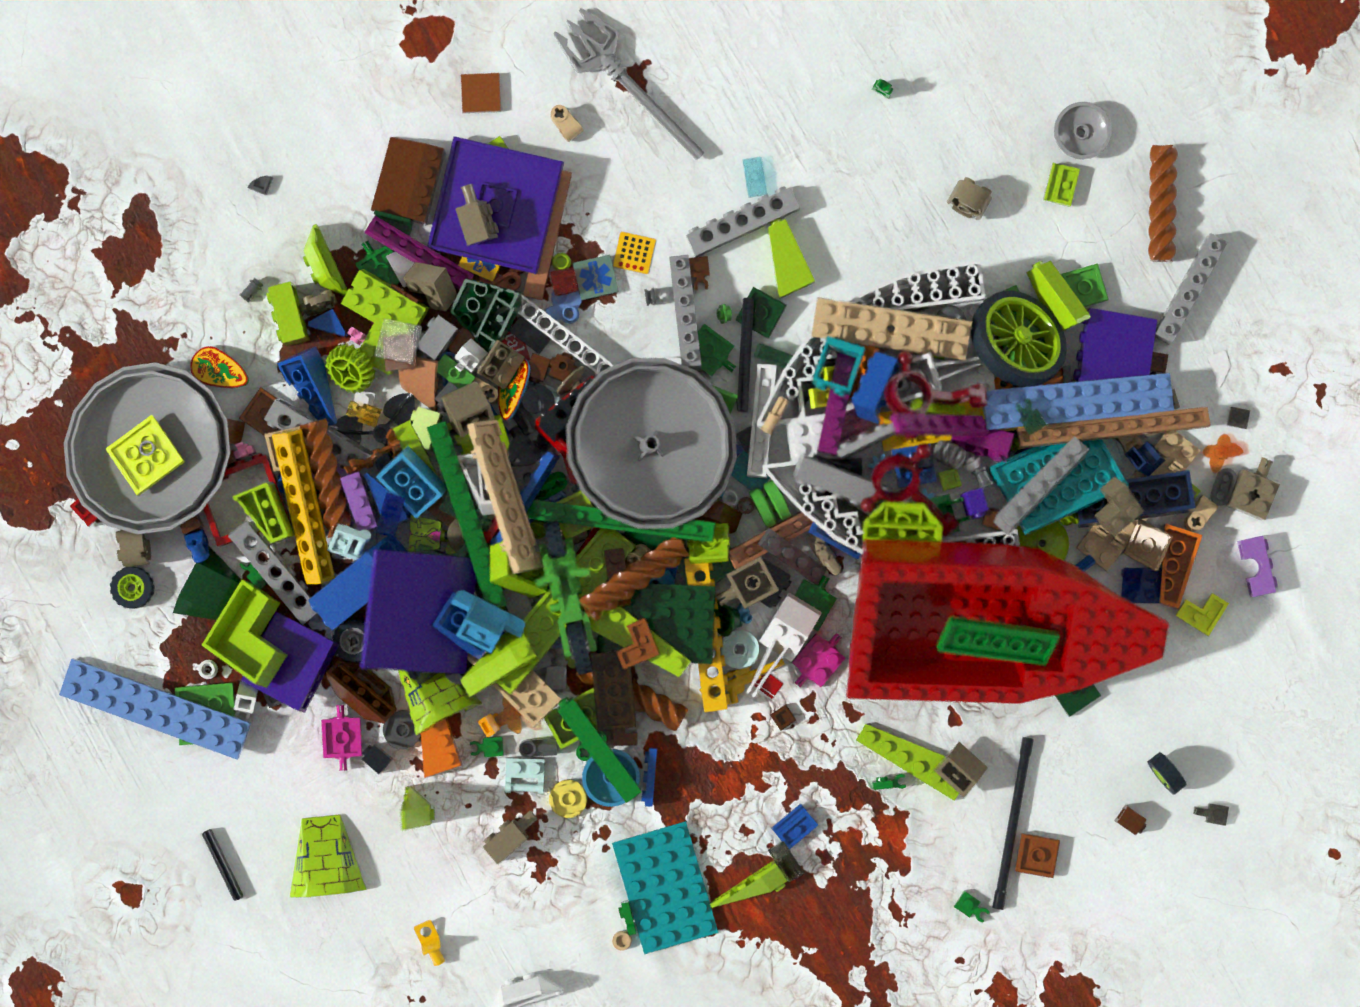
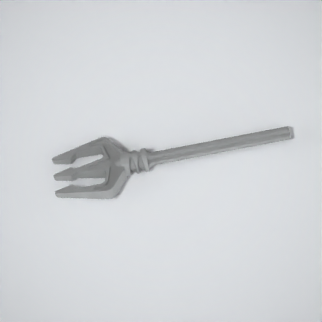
M579 9L586 23H594L608 36L605 43L600 44L583 33L580 26L567 20L573 35L580 38L590 54L584 60H580L567 47V38L556 31L554 32L556 40L577 73L600 69L603 71L608 70L607 75H613L612 81L620 82L696 160L705 153L627 74V68L625 66L620 67V61L615 62L616 57L614 54L619 38V32L615 28L586 10Z

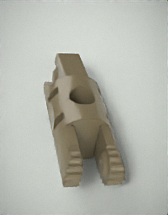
M812 534L806 537L812 552L821 564L826 566L834 576L839 575L843 570L842 565H840L836 558L837 555L830 548L829 544Z

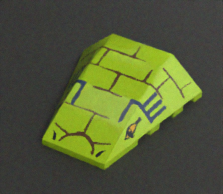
M398 670L406 693L405 698L411 711L410 716L414 722L416 736L433 728L437 722L462 710L465 712L482 704L476 695L469 697L463 684L450 682L446 678L445 673H438L420 685L416 680L410 678L407 671Z
M341 815L302 818L290 897H315L367 890Z

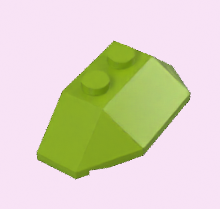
M314 224L303 250L305 253L303 260L307 267L311 266L313 273L310 275L315 285L319 284L324 289L345 296L348 289L319 226Z
M884 501L864 521L863 541L864 539L941 542L942 524L924 503Z

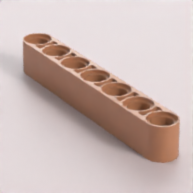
M562 170L538 273L528 272L524 289L525 297L543 300L572 172Z

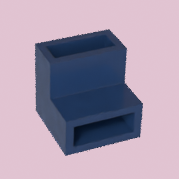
M1148 441L1139 449L1133 446L1125 453L1135 468L1146 476H1150L1166 461L1154 445Z

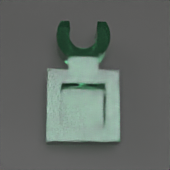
M1027 398L1024 400L1026 408H1022L1020 403L1015 406L1017 411L1023 413L1024 416L1019 419L1028 435H1031L1047 426L1038 408L1035 410L1031 409L1032 402Z

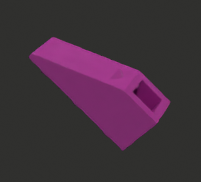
M995 429L989 430L986 436H952L951 443L976 456H986L997 462H1007L1014 434Z

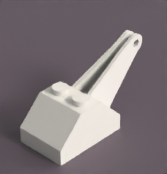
M932 353L913 358L910 370L924 376L931 385L932 390L942 391L940 380L980 367L982 363L938 377L936 369L962 365L980 360L978 356L965 360L934 363ZM899 363V369H898L897 374H898V373H903V372H902V365H900V363ZM900 380L897 384V393L902 403L912 401L915 398H923L921 390L912 381Z
M791 593L787 594L759 640V643L766 646L767 650L752 683L746 691L747 694L750 693L771 650L780 656L761 680L752 697L756 696L762 684L782 657L791 662L793 661L822 613L821 611Z

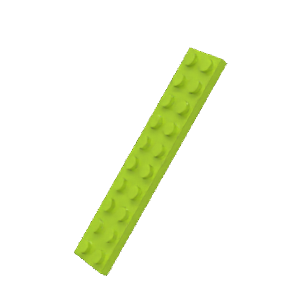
M601 528L576 557L578 569L589 568L590 576H579L583 594H579L578 598L593 593L595 588L608 581L604 550L623 548L626 560L627 556L635 550L636 546L616 530ZM551 589L545 593L523 619L525 622L523 633L538 660L497 682L510 695L561 637L557 620L562 613L561 610L551 612L550 605L559 603V600H553ZM573 622L565 623V630H567V625Z

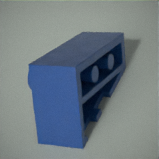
M875 352L874 356L870 357L868 361V370L866 374L862 375L860 379L861 386L858 392L855 391L852 402L858 417L880 424L881 418L878 416L880 409L887 404L885 400L886 384L890 378L897 374L899 363L897 358Z

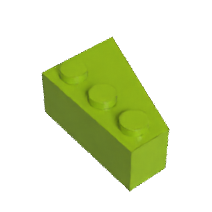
M266 482L233 496L234 500L241 505L244 512L251 517L270 543H278L295 536L274 482Z

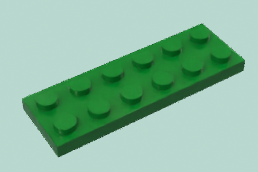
M950 616L937 644V649L939 652L1046 665L1060 635L1058 631Z

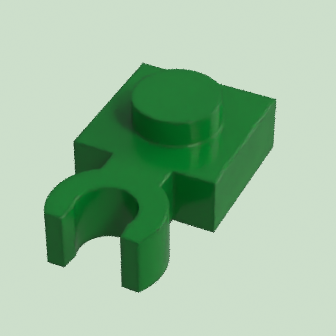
M879 79L876 80L872 90L889 99L893 88H891L892 85L887 81Z
M240 563V567L243 570L250 572L246 577L254 585L263 589L268 584L251 563L248 567Z
M503 736L483 738V744H480L478 741L470 742V745L478 747L476 752H471L472 756H476L481 752H484V757L504 756Z
M963 891L953 906L969 918L972 914H975L976 919L981 923L984 920L980 918V913H990L984 907L979 908L978 905L981 902L966 891Z
M629 900L621 902L622 907H618L620 918L625 919L628 935L636 934Z

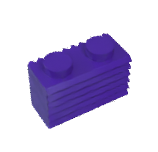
M983 488L964 492L960 495L965 500L962 502L966 516H971L972 520L985 516V512L989 509L986 503L987 500H985V493L982 492Z

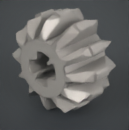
M939 441L934 448L933 458L947 467L960 469L966 460V451L951 442Z

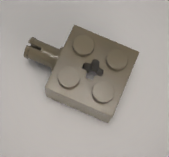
M473 184L461 187L466 204L455 209L467 246L477 245L498 238L497 233H499L496 222H493L491 217L493 214L491 205L487 204V201L477 200Z
M1262 457L1256 473L1240 470L1232 496L1226 506L1258 520H1266L1280 485L1267 478L1273 461ZM1249 492H1254L1256 498L1251 499L1252 496L1249 495Z
M760 556L728 573L726 576L731 583V588L715 596L717 600L725 597V599L719 601L721 606L737 598L744 609L779 590ZM750 577L758 581L755 588L752 586L748 587L747 585Z
M529 810L518 821L513 819L510 822L507 819L499 826L498 829L500 831L497 834L492 832L484 840L486 843L483 846L484 850L497 865L528 839L529 836L525 830L538 820L537 817Z

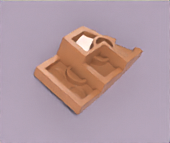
M417 357V368L404 369L402 372L399 370L401 388L413 394L417 400L434 412H437L438 407L436 406L437 401L435 397L438 395V361Z

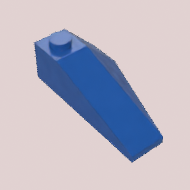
M316 346L277 363L285 381L289 386L293 385L299 392L297 396L300 400L304 399L308 403L309 411L317 420L326 419L328 426L336 424L337 419L325 364Z

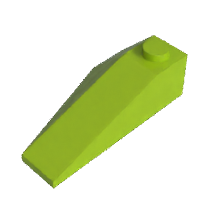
M506 632L499 638L491 653L486 652L460 681L469 697H472L533 663L538 658L524 633H522L521 637H518L510 632Z
M406 786L405 793L407 794H404V802H402L401 830L431 825L432 820H435V809H431V804L412 786Z
M773 860L711 901L710 905L713 908L765 894L774 889L777 892L786 886L785 882L787 879Z

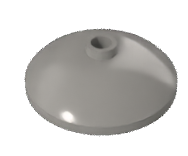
M1077 102L1067 106L1058 115L1054 125V136L1057 145L1065 154L1075 159H1090L1099 155L1108 146L1112 135V126L1108 115L1099 106L1089 102ZM1078 130H1083L1084 135L1080 136Z

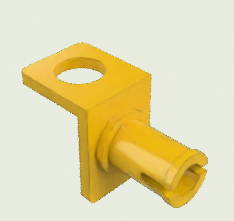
M427 920L414 926V931L421 943L423 955L429 953L434 966L444 963L445 959L439 949L441 948L440 937L432 921ZM423 927L431 929L429 936L421 935L420 931Z

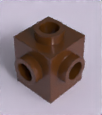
M563 352L562 355L557 353L556 357H552L548 366L551 368L549 376L563 382L578 367L575 366L576 361L572 360L573 356ZM565 364L566 368L560 369V366Z

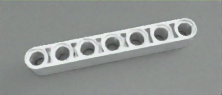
M521 294L522 305L517 313L596 375L600 373L603 366H613L611 362ZM529 307L535 309V314L532 317L525 315V310ZM543 319H548L551 322L550 326L546 329L540 326V322ZM557 331H564L566 337L563 340H557L555 338ZM572 343H580L581 349L578 352L571 351L570 346ZM588 354L596 356L594 363L589 364L585 361Z

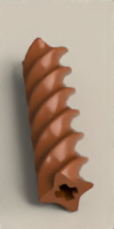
M1152 145L1150 150L1152 166L1149 175L1152 184L1149 189L1151 200L1149 217L1151 223L1148 232L1151 241L1148 247V254L1152 262H1173L1172 259L1176 254V246L1172 241L1176 235V226L1172 221L1177 214L1176 207L1173 204L1177 196V189L1173 184L1177 178V169L1173 164L1177 159L1178 153L1176 148L1172 147L1173 145Z
M326 419L300 425V429H302V434L306 437V451L311 456L309 465L311 471L315 474L314 487L320 493L318 503L321 510L325 512L323 524L329 531L328 538H331L338 524L350 527L351 516L345 508L347 501L344 492L341 490V477L336 471L337 459L332 453L333 443L327 433L328 422Z
M672 537L660 543L655 550L644 554L639 561L631 563L623 572L615 574L608 582L599 585L593 593L586 594L579 601L584 607L587 616L598 621L602 617L604 610H614L618 606L619 600L630 599L635 589L646 588L651 578L662 577L667 567L678 566L682 556L690 557V555L686 551L682 540Z
M578 672L575 676H578L582 682L593 685L592 672L578 675ZM632 678L635 711L646 712L650 719L663 722L668 729L677 731L688 709L682 704L672 703L666 695L656 694L647 685H639Z

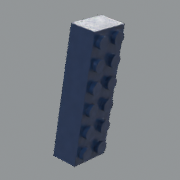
M1190 470L1125 479L1129 485L1128 489L1144 511L1135 520L1194 512L1196 509ZM1104 499L1076 512L1078 528L1101 525L1095 514L1109 503L1108 500Z

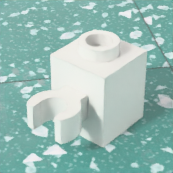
M470 339L453 358L458 362L455 368L460 372L465 368L468 372L472 373L476 368H480L488 352L474 340Z
M240 681L235 701V716L238 717L240 712H245L246 719H249L250 713L253 714L258 689Z

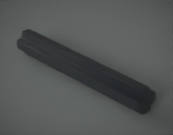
M209 829L203 832L202 836L233 900L241 899L243 893L213 831Z

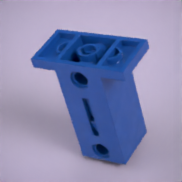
M393 532L369 549L308 600L312 610L320 615L323 623L331 630H334L368 602L374 550L408 552Z

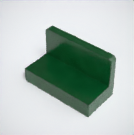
M374 210L375 216L410 236L414 223L411 219Z

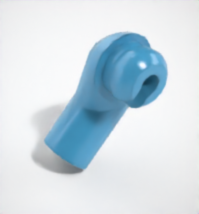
M740 602L737 607L740 621L748 624L752 621V615L749 608L744 609Z

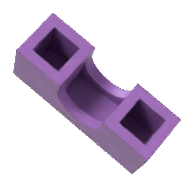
M356 472L340 478L357 529L359 531H370L379 528L375 511L368 499L362 473Z
M1257 536L1237 541L1241 560L1254 559L1259 567L1255 576L1246 578L1250 597L1276 592L1275 588L1278 587L1276 577L1272 576L1271 572L1273 562L1271 558H1268L1267 550H1269L1267 539H1264L1263 536Z

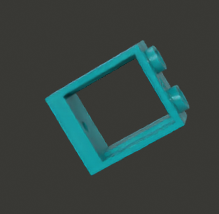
M827 336L813 377L815 387L825 391L827 389L833 390L839 396H850L865 348ZM829 350L857 358L847 387L820 379Z

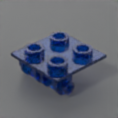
M1125 567L1121 569V597L1131 603H1159L1162 568H1159L1158 571L1144 567Z

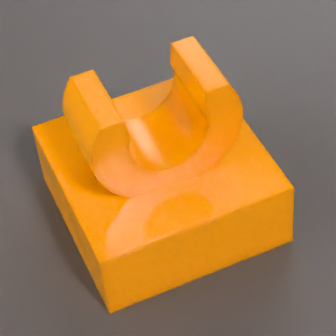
M490 713L477 721L487 738L501 730L500 727L504 724L503 722L496 723L494 718L499 715L498 713L493 715Z

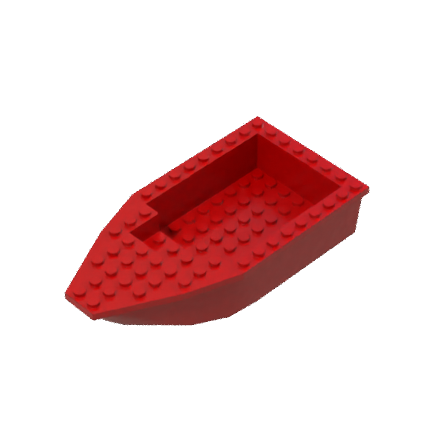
M864 539L852 640L849 649L847 699L1022 704L1079 690L1163 659L1169 629L1168 621L1125 600L1075 565L1038 548L987 543ZM950 616L1058 631L1060 635L1046 665L939 652L937 649V644Z

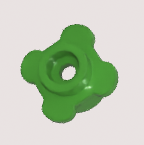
M725 304L719 305V309H717V318L721 324L731 321L732 318L731 308Z

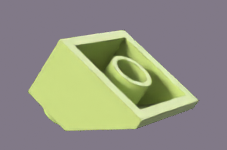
M418 407L417 411L413 410L410 421L413 422L412 426L424 448L432 452L433 447L426 428L441 423L443 415Z

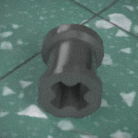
M987 465L971 472L977 479L978 488H985L995 483L987 471Z

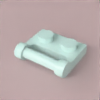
M338 524L327 551L358 560L363 555V548L366 542L370 540L371 533L368 530L359 531L349 526ZM353 539L358 540L356 547L351 549L350 546Z
M506 758L505 793L526 791L544 794L545 759ZM512 778H538V784H516L511 782Z

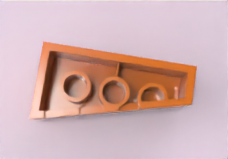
M1165 523L1164 532L1172 535L1173 538L1162 561L1159 604L1178 610L1202 535Z
M447 718L437 722L433 728L421 733L424 778L462 765Z

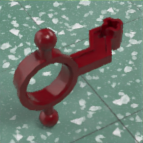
M903 351L898 355V362L902 365L903 373H898L890 378L885 388L887 404L897 414H925L931 403L954 406L970 402L972 408L988 405L986 386L984 384L971 385V387L954 392L932 390L931 385L924 376L910 370L913 356L908 351ZM900 380L912 381L919 387L923 396L920 409H911L902 403L897 393V384ZM919 435L904 436L908 440H915Z
M921 443L918 445L917 453L912 458L905 455H893L880 461L873 470L871 478L876 493L872 497H866L862 500L861 508L867 513L874 511L876 503L880 499H886L890 502H902L911 498L916 503H924L942 524L943 537H947L960 524L950 512L943 515L938 507L918 490L920 473L917 463L932 454L929 444ZM896 467L911 469L913 473L912 481L902 491L888 492L882 488V478L891 469Z

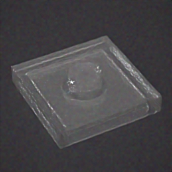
M384 318L374 356L413 365L422 327Z

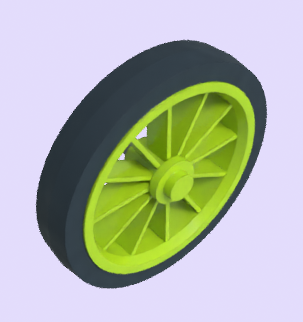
M1017 291L998 292L986 299L972 318L971 339L975 351L983 364L1001 380L1018 387L1039 386L1053 378L1063 366L1067 353L1063 329L1053 313L1032 296ZM1001 310L1003 317L999 315L996 311ZM1011 311L1016 312V321ZM1024 316L1031 321L1027 327L1023 326ZM990 320H992L997 326L991 325ZM1034 324L1040 332L1031 333L1029 328ZM992 334L1004 339L994 340ZM1044 338L1045 343L1036 341L1034 339ZM1000 345H1006L1001 351L998 348ZM1011 351H1015L1014 362L1006 357ZM1041 352L1047 353V358ZM1022 358H1023V360H1024V362H1025L1027 368L1021 366ZM1034 360L1042 367L1037 368Z

